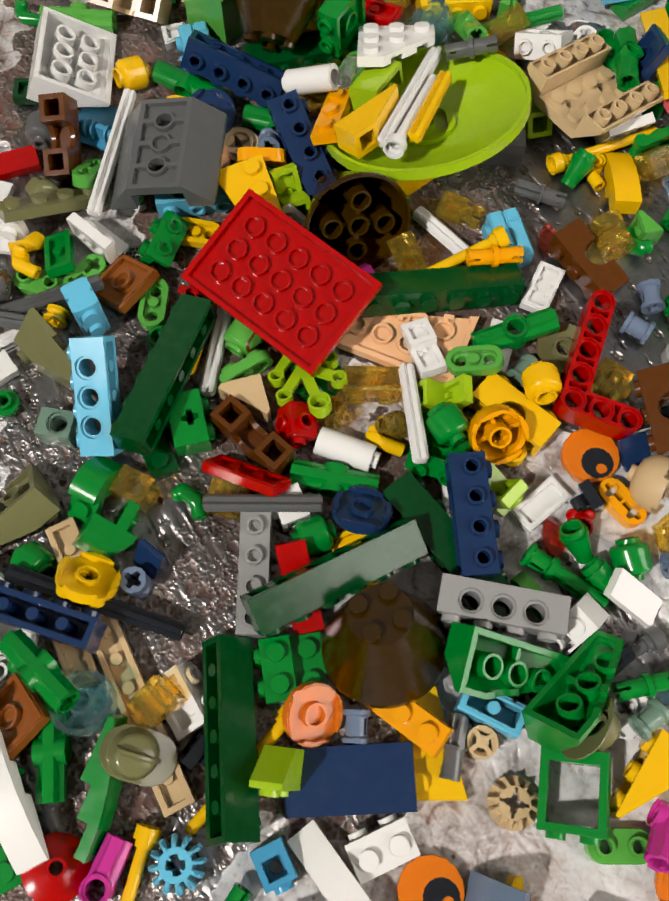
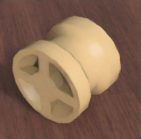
M478 725L467 731L464 748L468 749L466 753L474 759H487L496 753L499 742L497 734L492 728L486 725Z

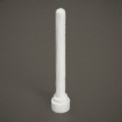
M431 74L428 77L397 133L390 134L384 142L383 151L389 158L399 159L406 151L407 132L437 75Z

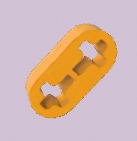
M240 147L237 149V163L262 154L266 166L281 167L287 164V151L282 148Z
M607 478L596 488L598 495L604 502V508L623 527L628 529L636 528L646 519L647 511L635 503L631 498L629 489L618 479ZM607 489H615L614 496H606L605 492ZM635 510L637 514L631 519L627 518L626 514L628 511Z

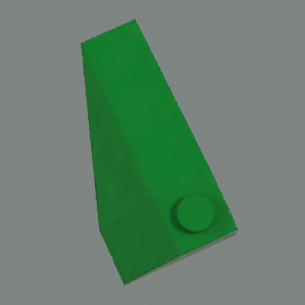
M456 622L451 624L444 652L455 691L484 700L506 695L519 696L521 693H539L570 658L569 656L493 631Z
M600 630L595 631L586 639L522 710L529 739L555 753L579 746L600 721L625 645L623 639Z

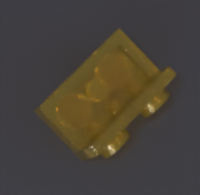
M344 366L343 371L347 374L348 384L343 385V401H349L352 404L378 402L381 405L399 402L401 395L399 367Z

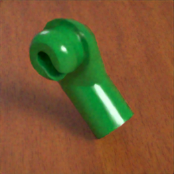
M16 0L14 2V14L24 25L38 26L39 14L31 13L26 0Z
M626 227L620 231L625 250L628 254L643 257L645 254L652 253V241L650 239H645L644 241L637 239L633 227Z
M187 483L177 484L171 490V497L175 502L184 501L190 505L193 521H201L207 518V513L202 507L203 495L200 491Z

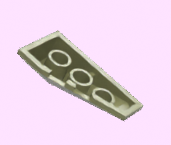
M32 307L28 310L14 339V342L20 349L16 354L26 366L32 364L38 372L72 390L70 385L72 367L71 361L67 356V349H65L57 337L56 332L38 311ZM92 389L91 396L94 401L98 402V394Z
M33 463L3 488L7 493L0 500V546L38 530L45 523H51L59 514V497Z

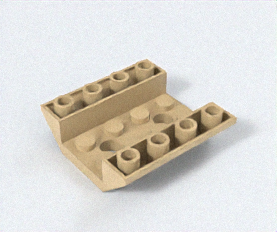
M591 33L530 62L527 66L535 106L570 138L602 135L664 101L658 86L649 80L626 92L617 89L616 76L609 68L603 65L612 48L596 33Z

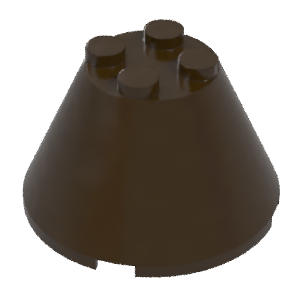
M236 0L244 31V41L250 44L262 45V50L266 52L276 53L277 48L285 51H294L299 38L325 0Z
M336 171L328 175H322L318 179L306 217L305 229L355 265L359 266L367 263L375 269L386 262L384 258L394 249L398 250L403 243L410 225V205L401 187L385 175L375 172Z
M386 582L362 589L333 613L323 633L322 658L330 680L347 698L352 701L355 699L369 704L372 708H397L420 699L437 683L446 662L444 652L447 636L440 618L435 616V611L426 602L399 589L395 584Z

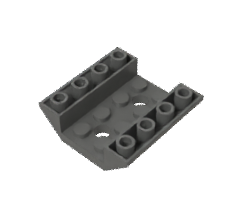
M195 97L141 100L126 120L111 201L112 210L138 209L140 195L183 193L189 207L216 205L227 114ZM165 121H171L168 125L162 126ZM158 165H164L160 170L153 171Z

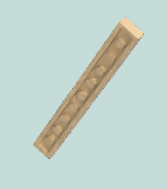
M73 517L45 529L58 563L65 556L71 554V558L80 557V553L84 552L72 545L80 532L79 526ZM87 576L85 579L92 580L93 577ZM76 606L78 611L81 612L82 608ZM100 615L99 619L108 625L96 655L121 714L128 717L127 724L138 725L168 736L120 622ZM177 758V765L171 777L164 783L152 787L164 818L197 802L181 763Z

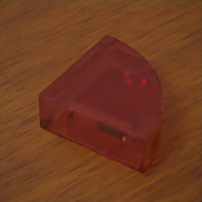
M549 223L543 226L537 240L538 251L543 259L550 254L547 245L557 232Z
M546 519L541 528L542 542L549 556L559 558L565 548L564 544L559 540L560 527Z

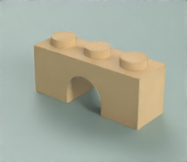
M90 0V3L99 7L115 10V12L160 25H168L172 6L171 0Z

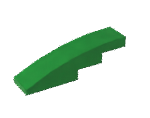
M123 714L108 715L80 780L91 785L77 819L88 825L73 858L84 864L95 859L106 833L111 828L122 780L107 774L101 766L99 751L101 742L108 732L117 726L127 724L128 717Z

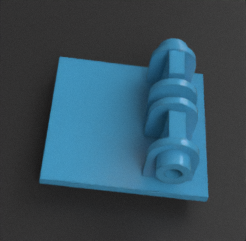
M113 106L82 107L78 114L80 142L105 151L118 108Z

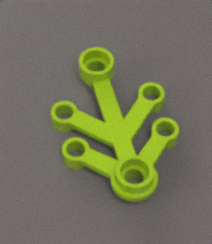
M332 351L322 364V367L314 374V377L296 365L287 381L284 373L292 364V361L282 355L276 367L267 375L271 387L279 388L283 386L275 394L277 404L282 407L289 401H294L293 393L302 380L309 395L307 403L310 413L319 419L327 417L332 410L331 398L326 392H320L314 377L330 381L331 386L335 389L345 388L348 384L346 372L343 370H333L339 365L337 354Z

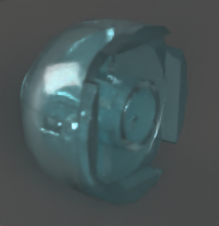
M431 0L427 2L429 7L424 10L421 7L418 8L411 15L406 25H414L416 22L421 21L428 22L430 25L434 24L435 45L433 46L445 45L449 42L454 32V16L445 0Z
M94 669L70 672L65 677L77 688L81 697L76 702V706L67 713L64 712L57 715L53 710H49L50 718L56 728L70 736L89 738L100 734L108 715H116L119 703L117 691L107 677Z

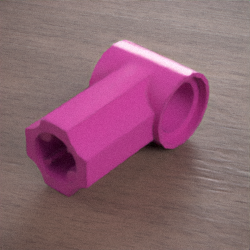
M658 798L651 806L646 820L647 825L651 828L643 859L647 862V867L658 873L664 872L669 874V803Z
M109 832L106 833L87 877L80 884L78 892L81 901L112 900L116 892L117 882L134 843ZM96 879L101 880L105 885V894L100 900L94 899L90 892L91 885Z

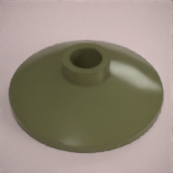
M559 322L560 330L538 338L536 349L541 361L553 363L557 367L559 374H563L577 326ZM558 350H563L565 355L560 354ZM581 352L583 356L588 357L586 353Z

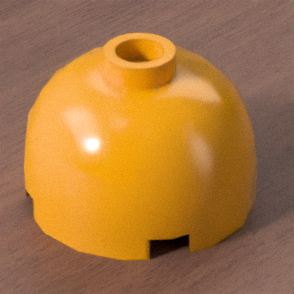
M503 404L485 406L477 411L471 419L467 431L469 443L474 452L485 451L486 460H490L493 464L497 465L508 463L520 456L523 452L522 447L527 440L528 442L529 428L519 412Z

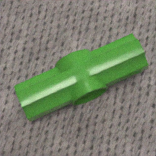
M79 1L72 2L69 7L45 6L111 33H116L117 16L115 10L90 9L85 3ZM42 5L39 8V16H41L43 10Z
M458 10L452 16V27L464 41L472 36L474 39L486 37L488 31L470 11Z

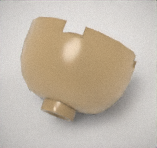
M651 455L644 458L639 465L633 464L626 477V480L631 481L629 487L631 498L638 506L656 516L659 515L665 506L660 504L661 499L665 500L667 496L669 497V456Z

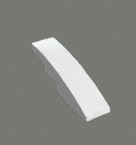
M0 729V844L15 874L21 875L50 860L32 794H27L24 791L17 763L9 760Z
M314 820L287 841L327 901H372Z

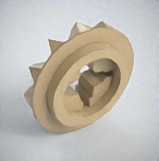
M234 127L225 134L224 144L229 148L231 160L237 163L238 149L235 147V141L243 147H257L258 145L257 135L248 128Z
M507 775L497 779L491 785L487 794V809L491 818L498 826L509 831H521L535 822L538 793L531 785V782L520 776ZM515 788H517V800L521 801L522 804H526V807L516 808L511 818L510 806L506 805L505 802H501L500 798H512Z

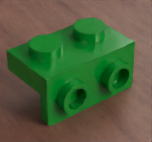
M166 210L160 219L155 217L148 229V232L151 233L149 240L144 239L137 251L141 255L139 261L148 266L155 261L169 268L190 223L169 210Z

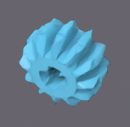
M174 833L171 837V844L165 838L159 841L163 852L159 850L151 851L150 856L159 862L148 866V871H159L160 875L154 878L152 883L156 886L164 880L163 894L167 895L170 893L174 885L176 895L181 896L184 894V884L191 891L197 887L192 876L203 878L205 872L196 866L206 863L207 857L201 856L196 858L195 853L202 849L203 845L198 843L190 848L189 846L192 842V835L190 834L185 836L181 844L179 833ZM174 854H178L179 860H185V867L180 869L181 874L178 873L177 868H171L170 862L176 859Z

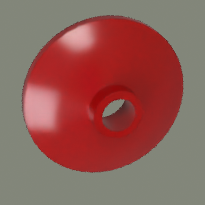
M65 832L45 835L44 839L50 860L21 874L23 887L34 901H71L79 895L80 884L90 871L91 861L84 864L73 858L81 841L78 837ZM54 861H60L63 864V870L59 875L54 876L50 873L49 867Z

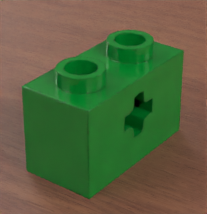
M199 388L182 391L169 418L174 447L179 458L212 451L211 441L216 440L213 423H207L206 415L211 413L208 398H202ZM190 420H194L193 425H190Z

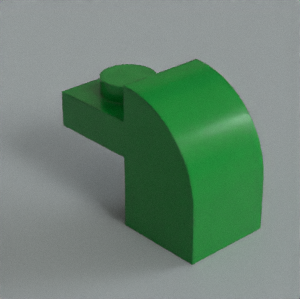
M94 456L86 461L78 470L69 486L67 493L72 495L66 515L82 523H85L94 513L100 515L105 498L117 492L125 466L105 456Z
M129 500L121 507L113 523L97 513L92 514L84 523L72 545L84 552H95L106 557L119 554L137 539L135 535L129 532L134 529L140 518L136 515L140 505Z

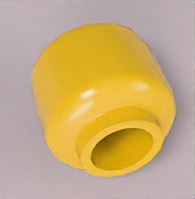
M138 55L118 59L115 67L112 69L117 87L123 90L126 88L135 91L145 89L149 85V78L152 77L150 65L148 62H144Z
M535 361L522 372L521 380L528 400L539 405H547L554 402L560 395L563 386L558 369L553 363Z

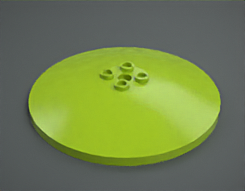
M438 45L442 48L441 53L443 56L433 74L438 75L441 70L445 72L449 70L452 81L420 143H410L408 141L409 136H407V149L399 159L389 158L384 153L383 147L379 146L360 159L339 148L338 143L325 144L330 155L347 169L379 173L394 181L424 180L450 175L491 158L508 146L519 135L526 125L531 112L530 82L524 71L515 62L499 53L491 52L476 55L474 59L464 57L447 61L446 55L448 52H445V45ZM430 47L417 48V53L403 59L399 58V55L394 57L396 61L401 62L404 87L399 92V99Z

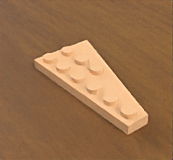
M426 313L358 318L336 347L398 371L402 363L413 364L400 325L427 317L437 336V345L444 359H446V355L451 349L459 346H468L471 333L474 332L479 317L469 316L468 319L455 318L454 315L444 314V317L428 316ZM447 368V372L429 378L445 383L455 378V376ZM415 369L416 378H417V379H420V377H419V375H418V373H417V371H416V369Z

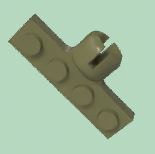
M40 176V180L37 177H33L25 186V191L29 195L23 198L6 197L3 201H0V218L5 223L84 210L87 209L93 188L60 189L48 177ZM107 194V197H106L104 206L109 205V195H108V194Z

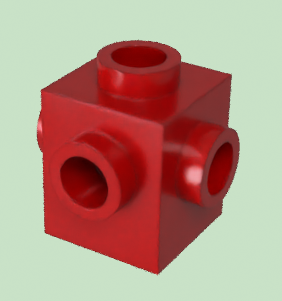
M291 400L277 410L275 429L278 435L293 448H303L306 444L317 438L319 424L317 418L310 413L308 403Z

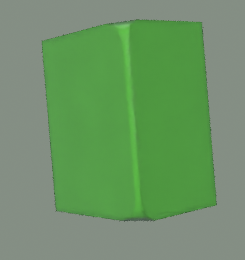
M643 210L637 212L630 227H633L637 239H642V241L650 239L653 245L657 244L664 232L663 228Z

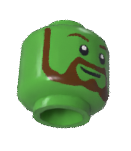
M234 319L223 335L226 342L224 346L240 358L258 349L264 341L236 319Z

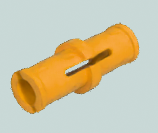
M491 245L490 248L466 249V255H468L465 256L467 267L479 265L498 267L499 264L523 263V257L520 258V256H524V250L522 245L511 247Z

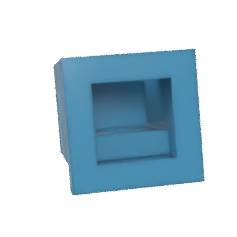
M282 836L249 853L266 894L274 890L275 895L278 896L294 887L292 880L298 877V873ZM279 860L282 863V871L273 873L270 870L271 861Z

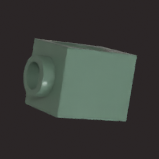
M42 406L34 434L42 443L76 448L78 427L73 411ZM67 424L64 430L56 432L59 426Z

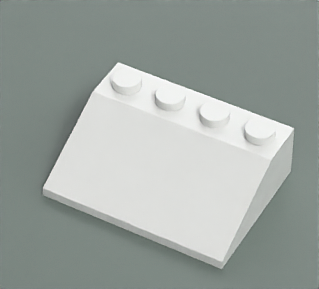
M43 6L36 30L26 98L39 103L38 95L64 92L77 100V107H109L117 35Z

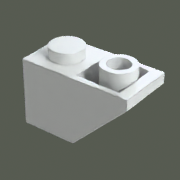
M587 592L570 607L567 636L562 640L557 639V643H546L537 639L535 642L542 648L567 656L597 631L610 615Z

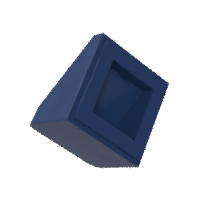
M645 431L623 438L616 443L620 462L625 472H629L633 464L639 465L644 458L651 456Z
M141 539L138 542L133 562L137 567L142 568L150 578L155 580L169 565V561L165 555L147 540Z

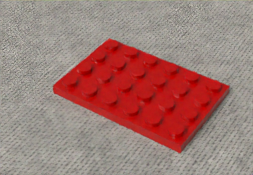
M250 188L181 274L183 280L208 299H211L212 302L312 377L383 287L382 283Z

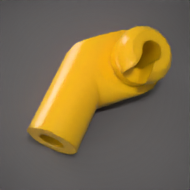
M596 153L594 155L597 158L594 162L595 167L585 178L594 191H599L606 184L600 175L603 165L606 163V157L601 153Z
M33 231L21 240L9 242L10 253L15 243L26 244L29 248L28 252L41 250L44 248L45 236L40 232Z
M15 243L11 251L12 267L16 271L37 280L42 273L41 267L30 263L29 248L26 244Z
M376 424L370 425L368 432L365 433L367 442L378 445V449L397 457L403 454L405 449L404 443L382 435L383 428Z

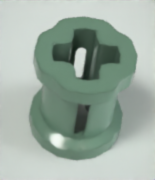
M523 354L520 362L514 369H509L505 373V377L510 380L516 389L523 391L522 372L531 363L538 361V359L531 354Z
M653 697L646 701L647 706L638 714H631L627 718L631 729L646 742L652 739V733L662 724H669L668 709Z

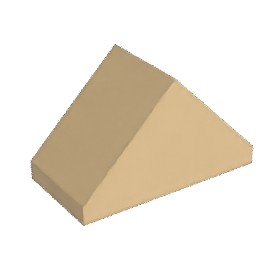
M260 374L224 382L219 385L218 391L221 400L224 401L231 394L252 412L253 417L268 425L272 421L271 411Z

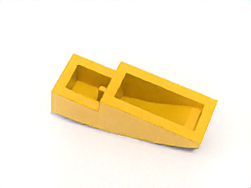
M604 153L603 155L606 157V163L603 165L604 181L606 183L605 198H609V212L612 214L636 215L642 204L639 175L632 156L629 153Z

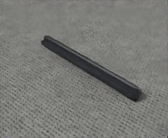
M10 564L5 571L4 580L9 583L34 590L52 598L61 599L81 608L96 611L103 616L175 641H180L184 635L186 625L182 622L113 598L106 601L105 605L101 608H91L88 605L59 597L56 594L55 578L16 564Z

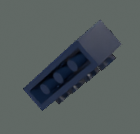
M196 29L188 37L180 67L186 69L189 74L202 76L210 80L213 85L228 88L235 95L254 100L259 106L267 109V101L281 95L283 91L281 80L285 71Z
M295 89L268 100L267 106L284 149L287 151L289 161L297 166L302 190L310 197L311 201L318 179L322 175L336 172V169L329 166L327 160L330 159L325 144L313 146L310 135L315 121L309 120L307 116L309 108L304 97L299 98Z
M485 451L448 453L444 466L457 575L475 579L496 578L501 573L500 569L504 568V557L502 550L497 549L496 538L500 537V526L498 520L493 519L492 508L496 507V496L494 490L489 488L488 479L492 477L491 462L486 460Z
M0 579L1 623L94 655L96 654L108 625L99 619L100 613L87 608H82L81 612L70 609L72 604L58 598H53L52 602L41 599L43 594L28 588L20 592L13 589L14 584Z

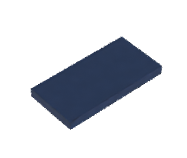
M413 742L296 748L305 750L300 791H289V797H284L285 818L418 812Z

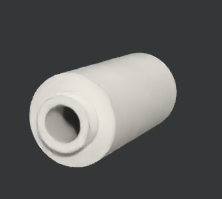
M335 63L287 69L284 72L281 84L286 93L296 89L299 96L332 92L340 88L341 75Z
M324 426L318 434L313 450L314 454L367 473L370 468L376 469L381 453L377 452L378 445Z

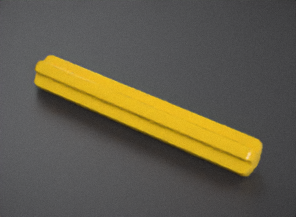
M441 70L436 76L407 132L410 143L416 142L418 144L422 141L452 81L449 70L446 72Z

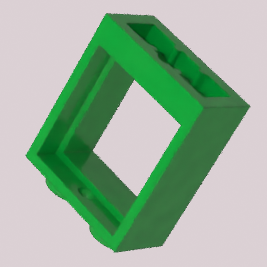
M541 745L536 829L545 830V838L566 841V834L579 835V843L601 846V839L609 840L612 755L606 752L595 751L584 759L571 760L567 759L561 751L555 753ZM551 762L600 768L598 829L548 822Z

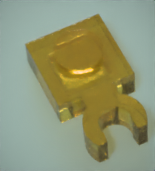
M445 190L436 208L435 216L458 226L461 220L466 221L469 227L477 229L480 220L473 216L483 218L485 209L481 206L470 207L468 206L470 199Z

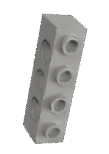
M271 512L240 513L235 635L251 638V640L269 637H266V635L261 636L253 630L240 596L271 581L273 539Z
M442 573L435 616L441 617V621L448 624L465 621L473 623V626L492 631V627L505 629V634L510 636L524 637V634L527 633L537 635V640L557 643V639L562 640L567 636L571 596ZM466 596L473 597L478 603V608L473 611L466 610L461 604V599ZM497 602L506 604L509 608V615L506 617L498 616L494 612L493 604ZM526 609H536L541 615V622L533 623L529 621L526 617Z

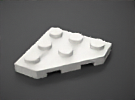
M421 21L416 22L414 25L393 22L389 26H379L377 23H366L363 26H359L357 67H384L391 64V59L399 55V58L403 59L417 53V48L423 44L427 48L435 45L434 24L430 25L428 22Z

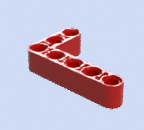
M600 289L591 295L582 308L561 377L563 389L554 401L553 411L557 418L615 440H621L631 436L641 428L643 417L639 410L634 407L590 392L616 304L615 297L611 292ZM581 352L586 353L588 357L583 356ZM573 376H577L581 382L576 381ZM565 400L572 402L574 408L568 406ZM593 410L598 411L602 418L596 416ZM621 420L625 421L629 428L625 427Z

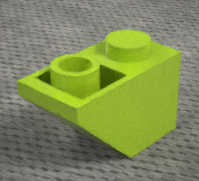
M264 745L250 777L249 787L259 788V796L273 798L289 797V791H300L305 750Z

